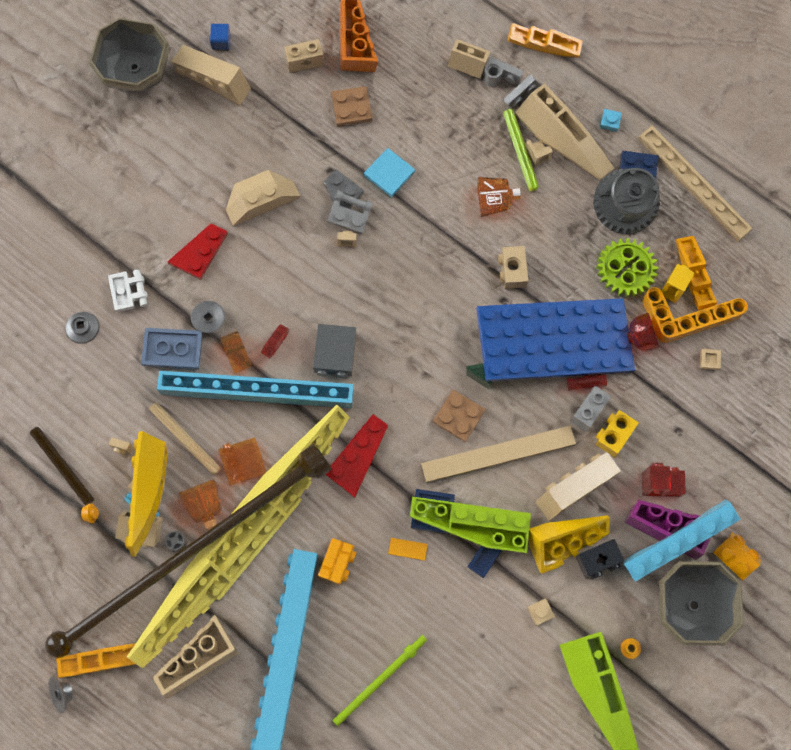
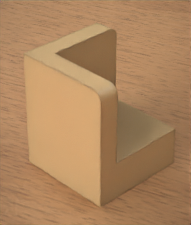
M531 140L526 141L525 147L534 167L551 159L553 151L550 146L545 147L542 141L533 144Z

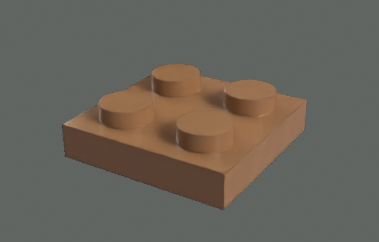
M366 86L331 91L337 127L372 122Z
M452 390L434 418L433 423L466 443L486 409L457 391Z

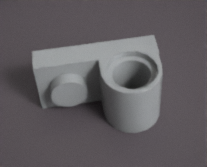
M490 57L485 69L484 82L490 87H495L500 83L501 79H504L510 84L519 86L523 71Z

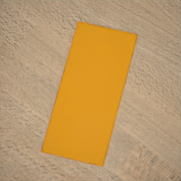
M391 538L388 554L425 561L428 544Z

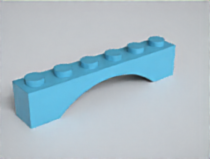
M724 500L674 534L624 559L623 563L636 582L741 519L728 500Z

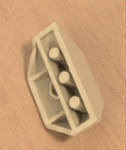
M266 170L234 184L226 212L234 227L301 197L292 180Z

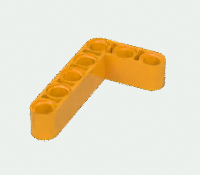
M650 288L643 297V305L658 340L662 343H669L738 320L748 309L747 302L744 299L736 298L674 319L664 294L659 288ZM649 296H654L657 301H652ZM733 306L738 307L740 312L735 311ZM656 312L663 314L664 318H659ZM716 312H720L723 318L718 317ZM698 318H703L706 324L701 323ZM682 323L688 326L687 330L682 328ZM663 329L669 330L671 335H666Z

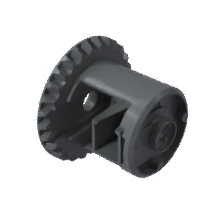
M628 168L614 170L607 174L596 187L593 199L595 213L600 222L613 232L620 234L640 232L647 228L657 216L660 205L659 185L655 177L644 169Z

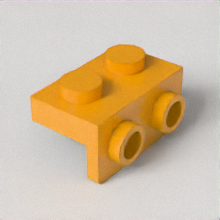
M731 532L728 538L713 553L743 581L760 566L761 556L755 549L748 548L745 545V540L740 535H735Z

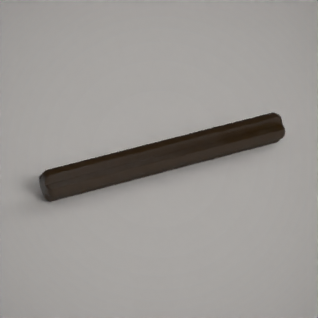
M39 427L33 428L30 434L83 504L86 506L91 504L94 498L42 430Z

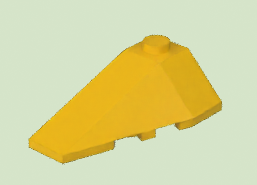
M606 515L550 522L530 528L529 546L539 572L542 574L559 568L564 564L563 561L571 555L575 557L579 554L578 551L586 545L592 546L610 534V517Z

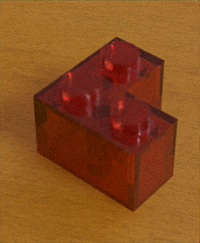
M652 463V466L647 467L642 472V496L682 497L686 494L685 470H679L678 467L664 466V463Z

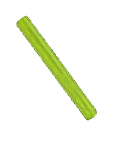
M512 109L505 110L504 118L530 192L536 191L539 185L514 111Z

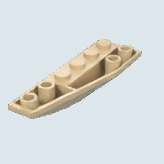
M545 83L533 91L515 112V115L540 141L597 179H603L614 170L613 165L590 133Z

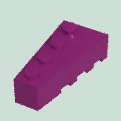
M638 500L632 506L625 523L661 541L700 517V515H691L677 509L671 510L661 505ZM711 537L683 554L695 560L699 559L704 555Z

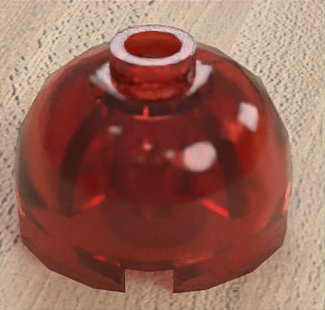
M649 313L636 316L629 325L630 332L626 333L629 343H634L635 347L640 351L656 350L659 348V344Z

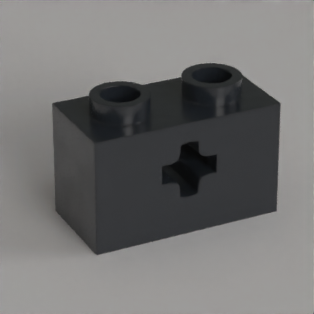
M615 539L575 556L584 577L588 578L591 576L592 580L602 576V571L608 568L610 572L620 568V563L625 561ZM598 558H604L605 561L603 563H597L596 560Z

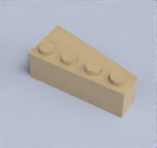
M182 45L171 61L178 74L194 80L238 105H241L251 90L240 67L188 46Z
M608 452L603 455L596 454L590 459L591 463L588 465L582 463L575 468L576 472L571 475L568 472L560 478V483L556 484L553 482L545 488L546 492L536 501V504L548 521L621 472Z
M216 615L153 677L164 697H172L239 654Z

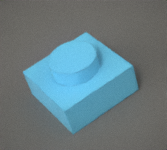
M604 109L600 128L617 132L622 113Z

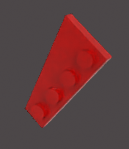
M372 414L332 463V470L325 474L354 498L358 494L359 488L388 429V425Z

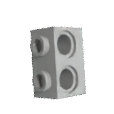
M594 386L570 422L587 432L611 396L597 386Z

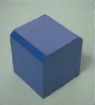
M211 24L210 43L212 49L230 50L231 33L229 24Z

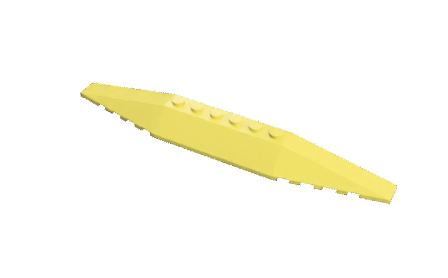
M336 405L262 476L232 514L299 467L301 452L312 444L317 446L323 456L325 454L328 455L332 449V442L335 438L338 439L350 417ZM305 476L201 550L186 567L127 657L143 668L162 651L164 645L169 641L173 642L181 630L193 624L192 621L199 614H204L209 610V606L216 599L220 600L302 500L300 499L305 489L308 490L312 483L310 481L311 477Z

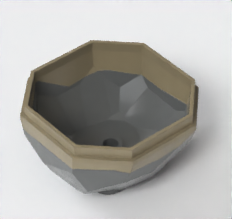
M119 18L99 29L89 64L106 87L121 91L145 92L162 82L170 45L156 25Z
M679 561L659 581L661 624L682 645L725 646L744 625L742 583L721 562ZM691 602L696 604V609L691 608Z

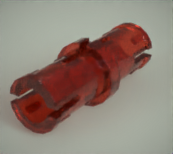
M606 374L590 377L584 375L582 378L567 379L568 391L577 389L590 390L594 386H607Z

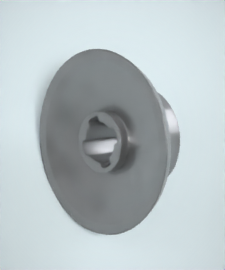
M214 301L199 303L191 313L193 326L204 333L218 330L225 321L224 309ZM208 316L212 317L209 321L205 320Z
M75 313L66 323V334L75 343H88L97 336L99 321L92 313ZM79 324H84V328H79Z
M50 677L48 682L50 697L57 711L63 713L66 710L67 702L73 699L71 686L67 681L59 682L57 678Z

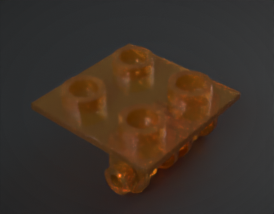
M255 437L232 445L227 443L223 445V448L218 449L229 486L266 473Z

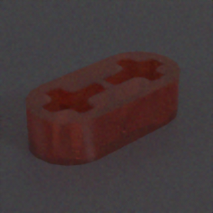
M280 324L265 343L261 353L271 358L287 337L290 329Z

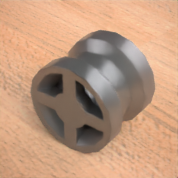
M172 531L165 537V545L171 551L178 553L187 546V539L179 531Z

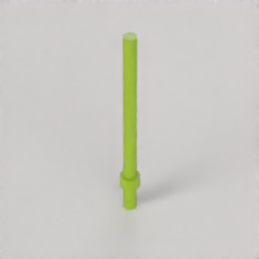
M421 635L411 646L409 644L404 649V652L332 721L339 726L409 658L412 659L417 654L416 651L428 640Z

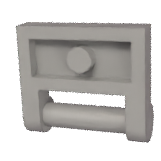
M337 190L327 222L362 234L373 202L368 200L365 202ZM340 201L363 208V214L340 206Z

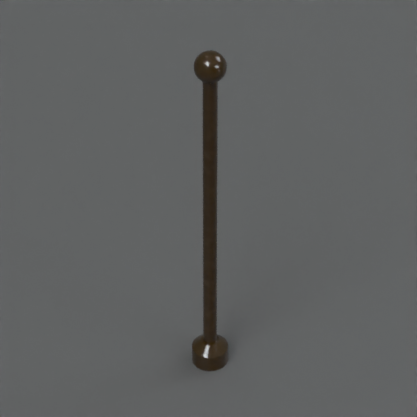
M315 444L302 451L299 467L67 632L56 631L50 634L45 642L47 653L54 658L66 656L72 649V642L305 476L320 479L330 472L332 468Z

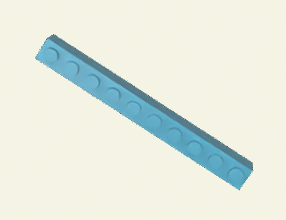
M159 371L157 384L158 392L166 396L335 407L338 405L340 408L353 407L354 386L353 384Z
M294 549L293 554H289L287 565L290 566L289 574L285 573L283 582L286 590L285 594L281 593L279 602L282 610L281 614H277L275 622L278 630L277 634H273L271 646H274L273 655L269 654L267 667H270L269 675L264 677L263 688H266L265 696L260 698L259 709H262L261 716L256 718L254 729L258 731L256 739H252L250 750H281L317 566V553Z

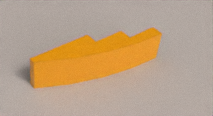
M515 23L510 26L507 42L536 51L575 58L580 56L583 42L553 29L547 32L534 26L528 29Z
M694 235L676 239L681 264L689 267L694 272L688 286L697 309L702 310L717 305V300L711 289L712 282L705 269L707 263Z
M136 643L56 658L58 678L136 665L127 657Z

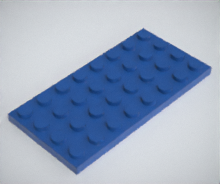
M623 298L477 306L476 308L486 382L630 373L635 371Z

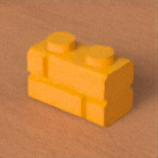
M332 538L318 577L337 585H341L342 581L346 582L350 573L347 570L349 562L353 563L357 554L354 551L355 546Z

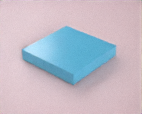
M387 148L364 172V176L392 198L415 173V169Z

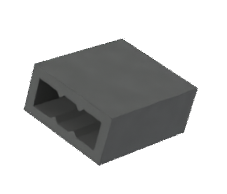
M318 324L313 364L314 373H317L319 376L332 374L339 378L352 376L356 327Z

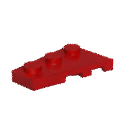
M212 223L209 224L168 260V264L201 280L227 237L228 232Z

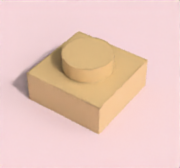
M351 231L338 232V246L356 247L357 233Z
M701 349L700 369L719 371L721 369V350Z
M112 437L108 444L113 448V452L124 455L125 452L131 454L133 446L129 442Z
M546 598L527 607L536 626L555 617Z

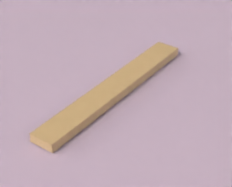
M653 125L638 137L653 155H658V160L737 242L752 231L753 228Z
M566 426L421 463L425 482L428 483L574 446L576 442L571 426Z

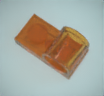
M238 330L220 337L234 374L252 367Z

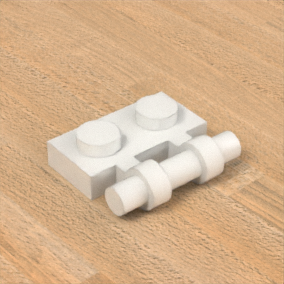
M134 270V277L131 278L128 277L127 272L108 275L116 313L134 309V301H139L140 307L148 305V295L143 285L145 281L140 270ZM132 285H136L137 293H132Z

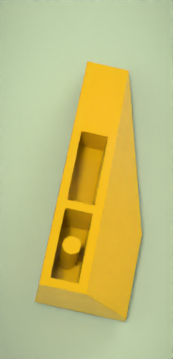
M139 431L138 439L134 440L136 454L132 456L134 472L130 518L128 519L129 536H126L125 540L126 549H129L131 557L137 555L155 520L165 486L168 460L166 442L143 431Z

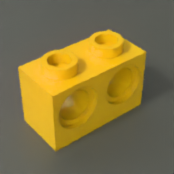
M676 265L661 290L665 299L676 304L694 275V272L689 267Z
M621 410L609 416L606 421L609 425L605 430L601 428L595 437L598 439L595 445L608 452L614 458L639 423ZM616 421L623 422L625 428H618L616 425ZM606 437H612L614 439V444H608L606 442Z

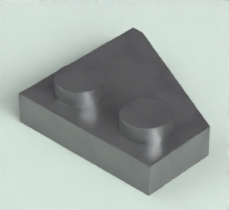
M530 74L503 100L511 108L517 107L533 91L539 88L541 84Z
M337 169L324 181L332 202H334L337 190L356 199H359L364 194V190ZM343 201L339 203L340 206L348 209L353 206Z

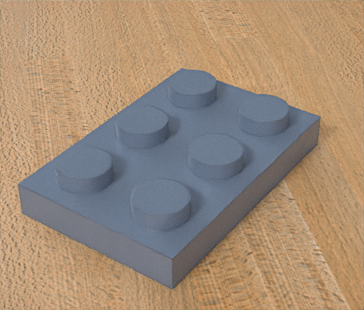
M145 328L141 365L147 367L200 369L203 332L197 330Z

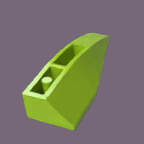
M412 497L411 518L486 548L527 553L531 513Z
M600 631L560 644L559 646L572 685L612 749L639 750L625 700L602 632Z

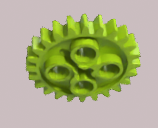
M621 238L617 244L612 241L611 247L606 245L605 251H601V257L597 260L600 263L596 267V269L600 270L597 276H603L600 283L606 282L605 289L611 287V293H614L616 290L618 291V296L624 293L626 298L629 296V293L635 297L637 292L642 295L644 289L648 291L649 285H653L655 282L653 279L657 277L655 272L658 270V267L654 266L657 259H651L654 253L648 254L650 247L642 248L643 242L637 245L636 239H634L633 243H630L629 238L626 239L625 243H623ZM623 253L630 254L631 258H626ZM636 257L639 258L632 264L631 268H627L619 278H615V276L622 272L624 267L629 266ZM610 265L617 266L618 270L612 269ZM636 266L643 267L644 271L638 270ZM623 278H629L631 283H626Z

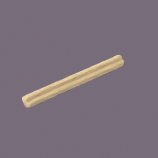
M157 402L150 406V411L212 475L217 474L221 470L220 466Z

